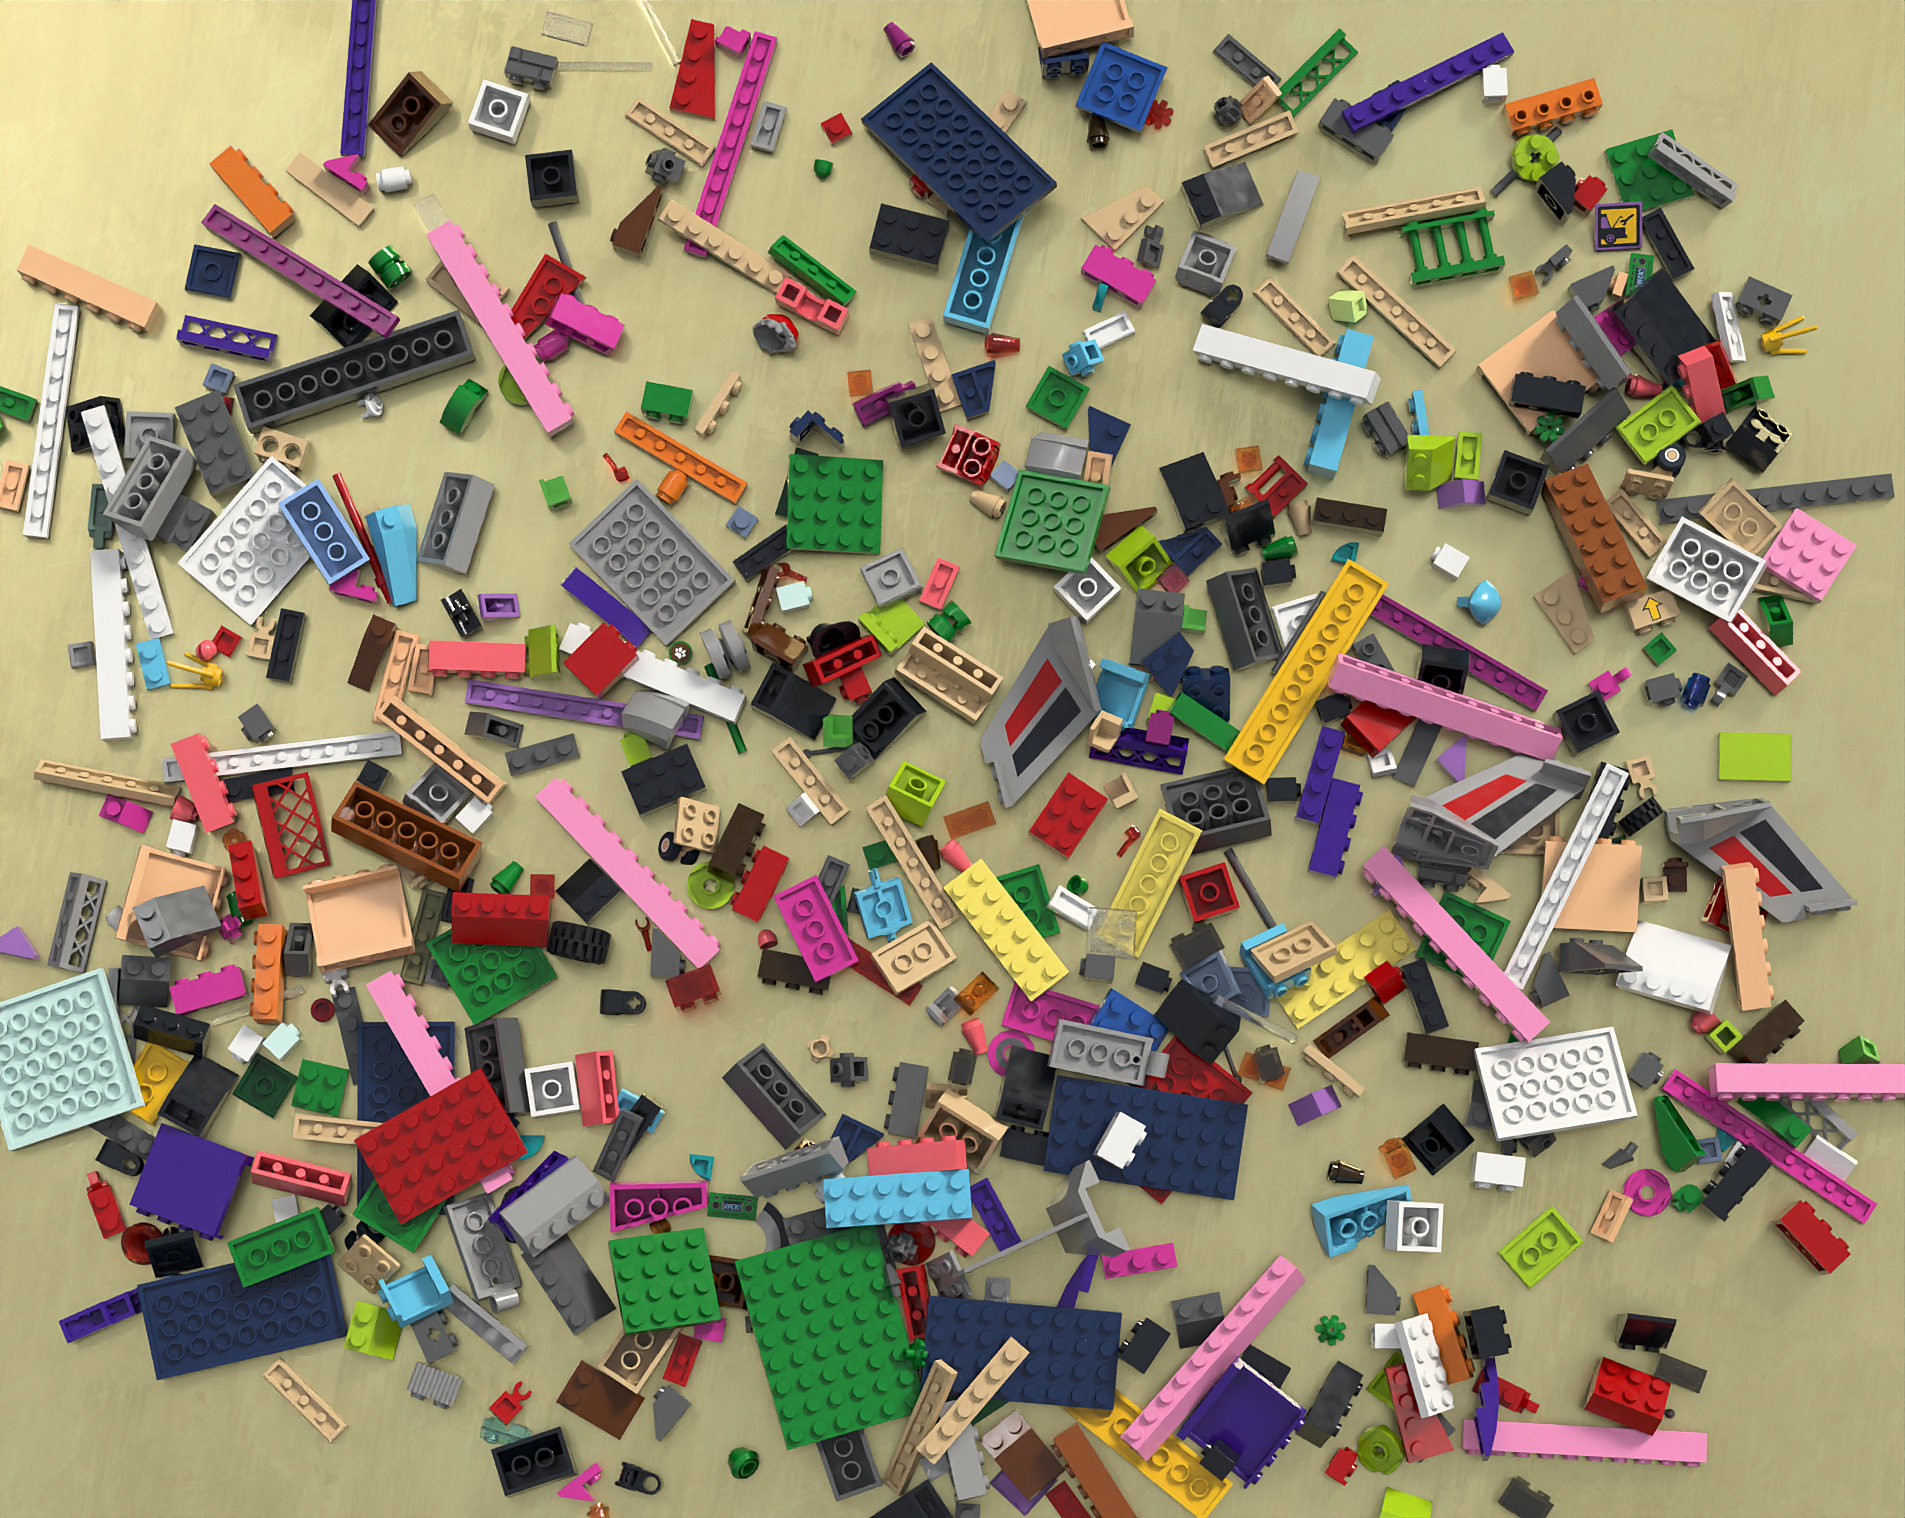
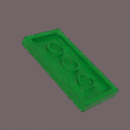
M319 1207L227 1242L244 1288L335 1253Z

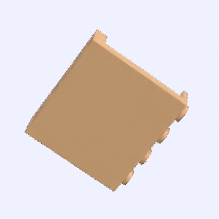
M1026 0L1043 59L1101 45L1102 41L1110 43L1134 37V25L1132 19H1129L1124 0Z
M1554 310L1485 359L1476 368L1479 375L1486 377L1507 406L1509 404L1513 378L1515 374L1520 372H1530L1534 374L1533 377L1539 378L1552 376L1561 382H1566L1567 380L1578 381L1580 385L1586 386L1585 394L1587 392L1593 394L1601 388L1595 380L1598 374L1594 369L1589 371L1582 361L1585 357L1582 351L1578 350L1576 352L1570 344L1569 339L1572 337L1567 330L1562 332L1555 322L1558 317ZM1508 406L1525 428V435L1529 436L1531 433L1537 435L1534 430L1535 426L1539 425L1537 418L1541 415L1546 419L1547 413Z
M1549 836V840H1543L1545 846L1542 894L1569 842L1564 841V836ZM1597 838V842H1595L1554 928L1637 932L1642 846L1637 845L1636 840L1621 839V844L1612 843V839Z
M141 845L115 939L148 947L132 908L155 897L204 885L214 909L218 911L222 901V897L218 896L221 887L225 888L228 874L225 873L226 867L211 865ZM207 935L168 953L200 961L201 956L206 957L209 943H206Z
M386 864L372 871L367 869L359 870L350 876L337 875L332 880L327 881L314 880L309 882V885L303 886L307 897L317 951V966L321 973L416 952L401 873L397 865Z

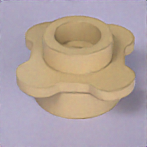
M821 1035L819 1039L807 1042L806 1046L811 1051L813 1062H819L822 1058H831L833 1056L834 1050L829 1046L828 1036ZM819 1046L823 1048L822 1051L818 1050Z

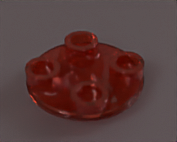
M919 1222L894 1224L888 1234L887 1244L893 1234L898 1236L899 1233H908L915 1239L914 1244L918 1246L912 1261L906 1259L902 1264L918 1265L925 1262L932 1255L936 1239L930 1225L926 1228Z

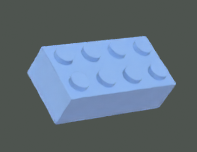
M319 478L277 504L328 585H331L370 560Z

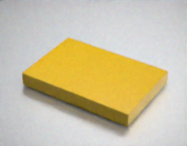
M147 1042L133 1065L145 1106L129 1112L155 1126L160 1117L157 1113L189 1062L162 1046Z

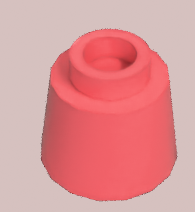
M179 795L169 819L186 823L190 821L195 822L198 812L194 802Z
M1697 1011L1691 1018L1693 1022L1690 1025L1701 1035L1703 1032L1705 1034L1709 1033L1720 1025L1721 1022L1713 1013L1710 1015Z

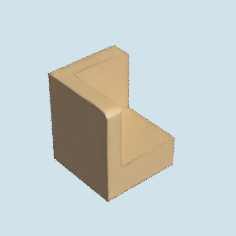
M1101 710L1090 727L1087 745L1109 753L1121 734L1123 719Z
M1126 773L1104 785V789L1116 811L1138 800V796Z
M1666 876L1640 879V905L1665 903L1668 901Z

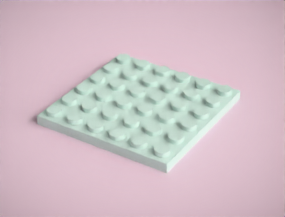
M99 968L0 1002V1123L9 1151H14L145 1106L104 968Z

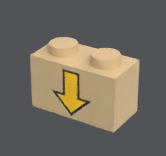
M1667 589L1623 605L1632 633L1639 631V634L1650 632L1653 630L1652 626L1661 624L1662 627L1671 625L1676 622L1675 619L1680 615L1673 593Z

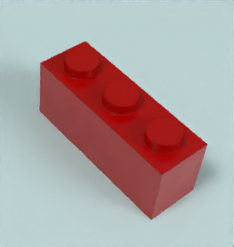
M871 634L853 640L802 665L811 686H816L881 657L882 653L874 635Z
M252 841L228 845L238 908L244 921L267 916L268 912L258 854Z
M764 845L761 850L757 849L751 860L754 863L751 871L746 870L741 880V883L744 884L741 892H735L731 900L732 911L759 924L790 861L789 857Z
M925 1264L897 1269L896 1273L902 1282L899 1284L910 1342L914 1341L915 1338L925 1339L928 1295H931Z

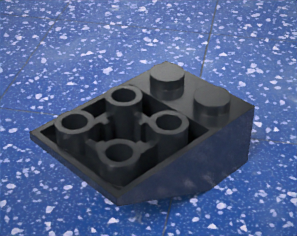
M772 662L750 705L752 709L815 741L823 726V718L829 715L837 698L816 686H811L808 681Z
M1012 1045L994 1111L995 1119L1038 1130L1043 1129L1056 1068L1047 1066L1049 1054Z
M194 1056L169 1092L157 1114L196 1136L204 1138L239 1075L205 1056L203 1058Z
M927 1479L870 1518L954 1517L929 1479Z

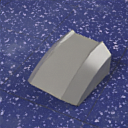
M1193 231L1175 278L1182 286L1185 285L1204 292L1208 296L1219 294L1237 247L1208 234Z
M1040 432L1031 438L1025 463L1026 470L1080 480L1089 440Z
M652 690L635 691L621 713L623 728L667 750L672 743L674 735L690 713V703Z
M435 762L405 793L402 802L404 805L446 824L473 791Z

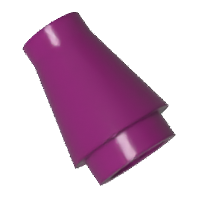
M890 22L884 27L883 30L895 54L905 57L914 50V39L898 27L895 22Z

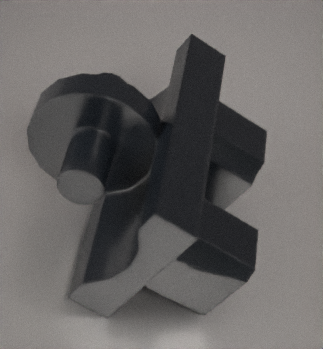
M462 589L441 599L461 638L482 627Z

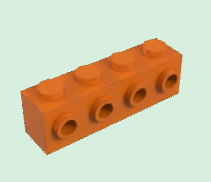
M1595 78L1507 103L1502 111L1510 136L1518 135V137L1529 135L1531 130L1538 128L1541 131L1552 128L1553 124L1561 121L1563 124L1575 121L1578 116H1594L1598 114L1603 103Z
M229 146L209 163L210 166L272 238L276 237L295 221L291 214L294 212L285 200L281 203L277 199L278 192L270 183L268 185L263 183L261 180L263 175L255 166L252 168L246 163L248 158L240 149L235 151L232 146Z
M258 924V931L254 932V945L257 946V953L252 958V967L256 971L255 978L251 980V992L254 993V1002L250 1003V1016H253L257 1024L280 1025L282 1023L285 980L284 950L287 940V930L282 924Z
M1444 1284L1413 1293L1419 1315L1427 1313L1432 1323L1433 1335L1439 1347V1355L1442 1366L1446 1371L1448 1385L1474 1377L1475 1366L1472 1358L1467 1357L1465 1351L1468 1348L1464 1334L1460 1335L1458 1329L1460 1320L1457 1312L1452 1311L1450 1302L1453 1299L1449 1288H1445Z

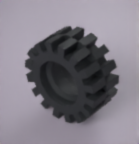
M1652 796L1618 822L1630 837L1662 814L1664 810Z

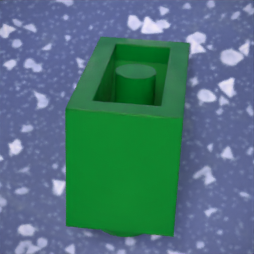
M1768 376L1751 377L1721 390L1726 414L1754 407L1775 398Z
M1773 595L1758 598L1764 634L1778 648L1793 645V620L1783 597Z

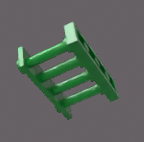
M1478 209L1471 215L1418 224L1417 221L1406 223L1405 227L1401 228L1400 238L1409 236L1416 267L1409 277L1410 286H1420L1503 270L1505 266L1504 255L1497 257V254H1494L1487 222L1493 220L1495 216L1494 210ZM1478 223L1485 254L1482 260L1474 261V258H1471L1464 225ZM1455 227L1462 260L1460 264L1451 265L1447 260L1441 230ZM1432 232L1439 265H1437V268L1428 270V267H1425L1418 234Z

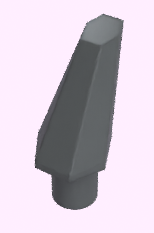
M1630 1141L1624 1150L1620 1148L1602 1165L1612 1169L1634 1161L1632 1155L1638 1146Z
M891 1263L884 1264L886 1287H890L892 1298L902 1296L899 1284L902 1282Z

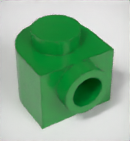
M1693 1184L1683 1185L1671 1195L1674 1200L1671 1203L1680 1213L1684 1211L1686 1214H1689L1700 1204L1702 1193Z

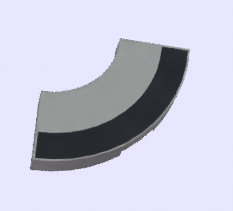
M768 1201L755 1221L765 1233L766 1248L764 1253L789 1246L782 1223L784 1217Z

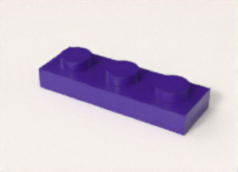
M988 1178L970 1186L971 1200L999 1252L1022 1242Z

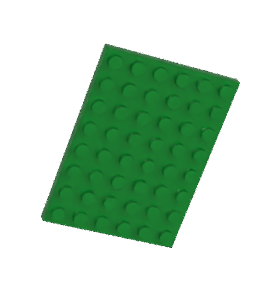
M875 1226L855 1227L734 1261L787 1451L909 1416L912 1414L920 1396V1381L917 1370L912 1368V1359H904L902 1355L903 1349H910L896 1298H892L890 1287H886L884 1264L886 1263Z

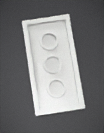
M1428 1314L1394 1323L1421 1418L1454 1408L1453 1395L1448 1387L1446 1371L1442 1366L1439 1347L1435 1342L1432 1331L1433 1326Z

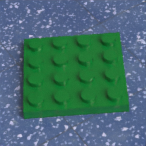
M789 454L785 549L879 555L881 545L883 460Z
M1019 469L995 550V558L1086 575L1111 490L1110 486Z
M452 928L426 943L474 1026L558 978L540 947L452 944Z
M704 1227L608 1241L625 1336L718 1323L721 1321Z

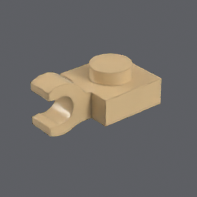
M927 1083L925 1107L934 1108L946 1089L951 1090V1084ZM960 1086L952 1090L967 1100V1087Z

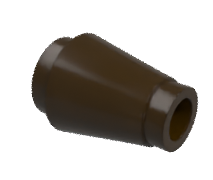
M1090 114L1087 143H1089V147L1092 149H1103L1108 146L1110 140L1105 120Z
M934 835L916 839V845L932 870L940 868L938 840H935Z
M1341 1160L1331 1161L1328 1167L1327 1179L1332 1180L1333 1183L1362 1184L1365 1171Z

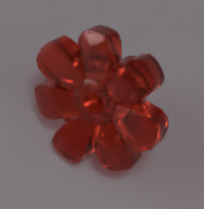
M1154 100L1146 119L1147 125L1154 123L1155 129H1161L1162 123L1165 126L1170 125L1171 119L1169 117L1173 116L1174 111L1172 108H1167V101L1162 100L1158 104L1157 100Z

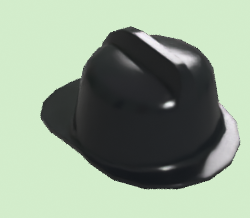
M842 621L835 624L822 623L815 626L811 634L806 637V641L812 648L813 656L817 658L860 638V630L851 621Z

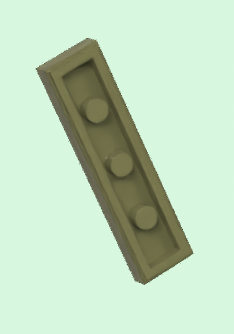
M426 888L422 890L412 929L416 952L406 954L400 975L405 983L422 987L424 985L432 955L426 943L436 938L446 893Z

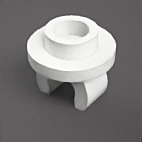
M369 393L365 396L364 400H360L357 403V406H366L367 411L361 416L362 418H370L372 416H379L382 413L383 403L378 396Z

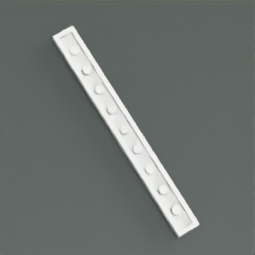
M54 305L23 535L26 537L48 539L80 311L78 306Z
M103 405L83 411L81 415L109 503L126 473L106 408ZM115 524L150 640L174 634L146 539L132 535Z
M396 731L212 752L209 755L211 759L215 758L219 767L217 775L222 777L403 755L401 735ZM176 757L162 758L164 782L185 781Z
M1606 764L1504 972L1522 990L1629 773L1613 765Z

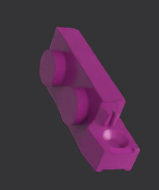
M912 380L901 384L900 381L892 383L852 403L861 424L865 426L887 415L888 410L884 397L916 387L915 383Z

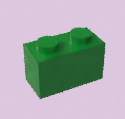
M646 381L641 411L645 414V417L658 420L659 417L669 418L668 421L675 424H682L683 421L688 422L694 397L693 390Z

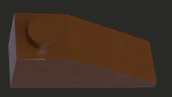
M657 186L620 222L618 229L614 228L610 238V242H613L614 250L641 259L663 196L661 187Z
M1154 506L1104 514L1094 549L1099 555L1140 525H1143L1157 515V508Z
M373 614L363 636L347 682L348 684L370 693L394 639L395 632L398 630L395 623Z
M1375 996L1313 1041L1322 1054L1330 1059L1390 1016V1014L1378 997Z

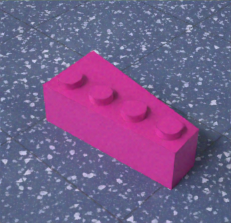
M708 1180L611 1182L609 1185L610 1233L707 1207Z

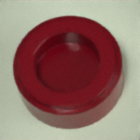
M326 998L315 1000L311 1005L312 1017L322 1023L332 1020L335 1015L334 1004Z

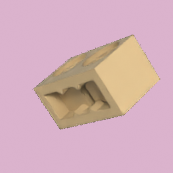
M263 426L254 453L261 463H265L272 455L290 472L294 473L295 469L303 470L311 444L308 440ZM268 443H276V449L273 452H265V447ZM298 450L299 455L296 459L289 460L287 458L289 451Z

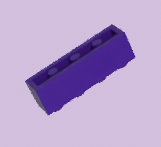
M1325 726L1321 727L1294 820L1318 826L1345 732Z
M1332 778L1308 866V873L1334 880L1337 874L1342 875L1345 861L1341 860L1343 851L1348 852L1351 838H1348L1347 835L1349 828L1354 829L1357 815L1353 814L1355 805L1360 806L1363 792L1359 791L1360 785Z

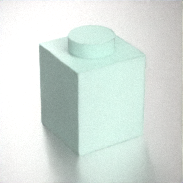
M804 581L776 588L782 614L810 608L809 601L813 600L810 586L805 587Z
M282 1022L262 1044L279 1060L283 1061L302 1041L298 1036L301 1032L293 1024L290 1023L287 1026Z

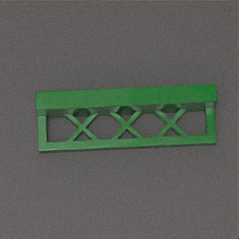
M1340 28L1279 88L1282 95L1275 102L1283 110H1290L1293 118L1358 54V51L1345 40L1346 34ZM1340 45H1343L1350 52L1345 59H1335V50ZM1322 63H1332V72L1329 75H1319V66ZM1306 79H1316V88L1313 91L1302 90V83ZM1289 96H1300V104L1294 110L1284 102Z

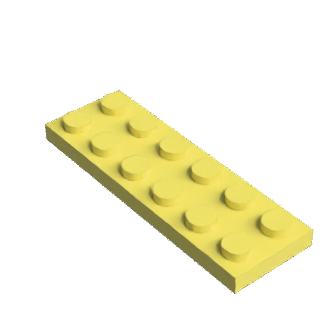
M1162 809L1158 810L1096 935L1097 937L1137 958L1141 956L1202 830Z
M982 859L943 887L1031 1002L1069 973Z
M1390 910L1336 945V955L1311 966L1310 978L1305 985L1292 987L1284 995L1275 997L1296 1029H1299L1365 985L1367 982L1364 976L1385 961H1388L1393 966L1417 950Z

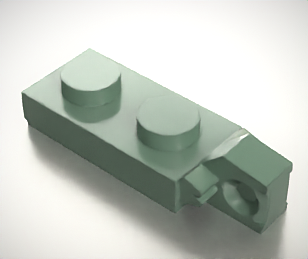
M92 484L88 531L89 537L94 538L93 548L95 550H105L106 539H111L114 522L103 515L109 504L103 484Z

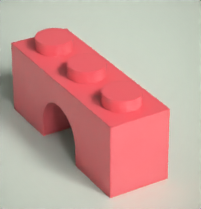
M785 277L775 296L777 305L836 335H839L849 317V309L830 299L826 301L816 297L806 287Z

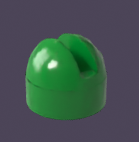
M815 159V174L821 178L829 176L833 163Z
M1074 875L1069 879L1067 888L1068 891L1075 895H1083L1087 892L1089 884L1085 878Z

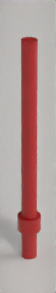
M341 473L334 474L332 476L362 547L370 558L369 563L376 577L374 579L378 588H381L387 604H392L380 562Z

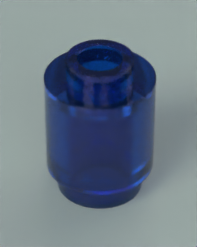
M1692 673L1691 677H1688L1681 696L1685 707L1697 710L1698 707L1704 706L1711 686L1709 684V677L1699 673Z

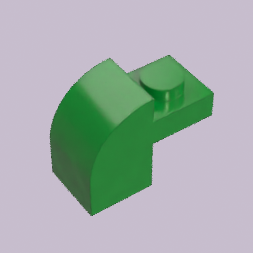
M468 378L452 394L439 423L460 435L471 422L475 409L486 398L489 390Z

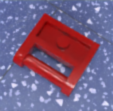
M1279 455L1273 459L1274 463L1252 484L1249 483L1244 488L1257 502L1268 499L1273 518L1308 486V483ZM1280 469L1285 473L1264 495L1258 491Z

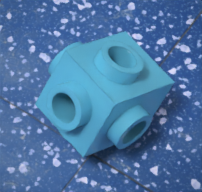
M1095 339L1083 343L1081 340L1069 345L1070 350L1062 354L1071 376L1081 373L1083 377L1095 371L1093 367L1105 361Z

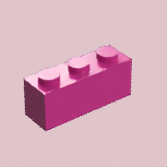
M1095 244L1081 267V274L1098 284L1108 285V290L1142 308L1156 285V279L1153 278L1154 275L1146 269H1137L1133 266L1134 263L1125 257L1120 259L1113 255L1114 252L1104 245L1099 247Z
M562 293L555 300L545 325L607 356L615 349L625 326L616 317L606 316L598 312L596 307L584 305L578 302L574 296Z
M232 964L220 968L221 972L212 974L211 971L198 974V979L189 981L188 978L175 981V985L169 987L176 1014L184 1016L249 997L242 968H235V965Z
M1173 1243L1128 1250L1115 1257L1101 1256L1105 1280L1177 1267Z

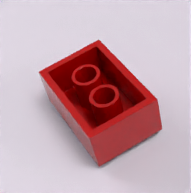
M1068 772L1030 828L1028 835L1068 861L1106 805L1108 798Z
M1799 1200L1790 1203L1772 1220V1223L1821 1275L1831 1274L1851 1255L1847 1250L1849 1246L1842 1238H1836L1830 1232L1832 1228L1824 1219L1819 1220L1814 1215L1816 1211L1807 1201L1803 1203Z
M1602 1357L1593 1373L1584 1410L1653 1436L1662 1421L1671 1383Z

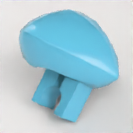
M1487 580L1479 583L1470 596L1457 597V606L1469 607L1476 621L1483 625L1488 624L1497 615L1502 604L1498 591Z

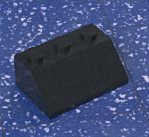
M358 264L341 281L388 311L398 302L370 272ZM324 300L310 315L343 348L360 343L371 331L370 328Z
M561 1426L491 1449L504 1495L507 1498L578 1475Z

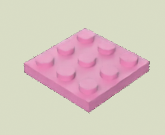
M1796 508L1764 556L1763 560L1766 561L1767 565L1765 570L1817 603H1820L1857 545Z

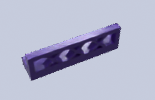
M185 315L182 330L178 329L176 336L180 344L272 363L278 338L277 334ZM189 323L200 324L203 331L199 334L188 332ZM215 328H221L227 336L222 339L211 337L209 332ZM238 333H244L250 341L244 344L235 342L231 338ZM262 337L271 339L269 349L258 347L254 342Z
M1125 727V730L1121 731L1118 740L1109 753L1095 751V748L1091 746L1089 757L1183 775L1189 738L1171 735L1169 747L1145 743L1147 730ZM1128 748L1134 754L1129 757L1122 756L1119 750ZM1150 752L1154 753L1157 758L1149 761L1142 755ZM1169 757L1181 758L1180 765H1171L1166 759Z
M553 1151L487 1220L492 1225L500 1228L509 1240L514 1242L515 1239L499 1212L569 1160L568 1157Z

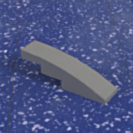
M1298 169L1267 251V258L1288 265L1321 177Z

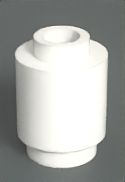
M404 166L381 169V172L376 173L379 191H385L386 193L408 189V184L412 183L409 169L405 170Z

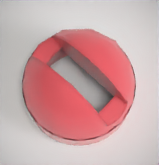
M203 640L196 647V656L204 661L209 660L216 655L217 648L212 641Z
M762 930L757 936L760 949H768L778 943L776 935L771 930Z

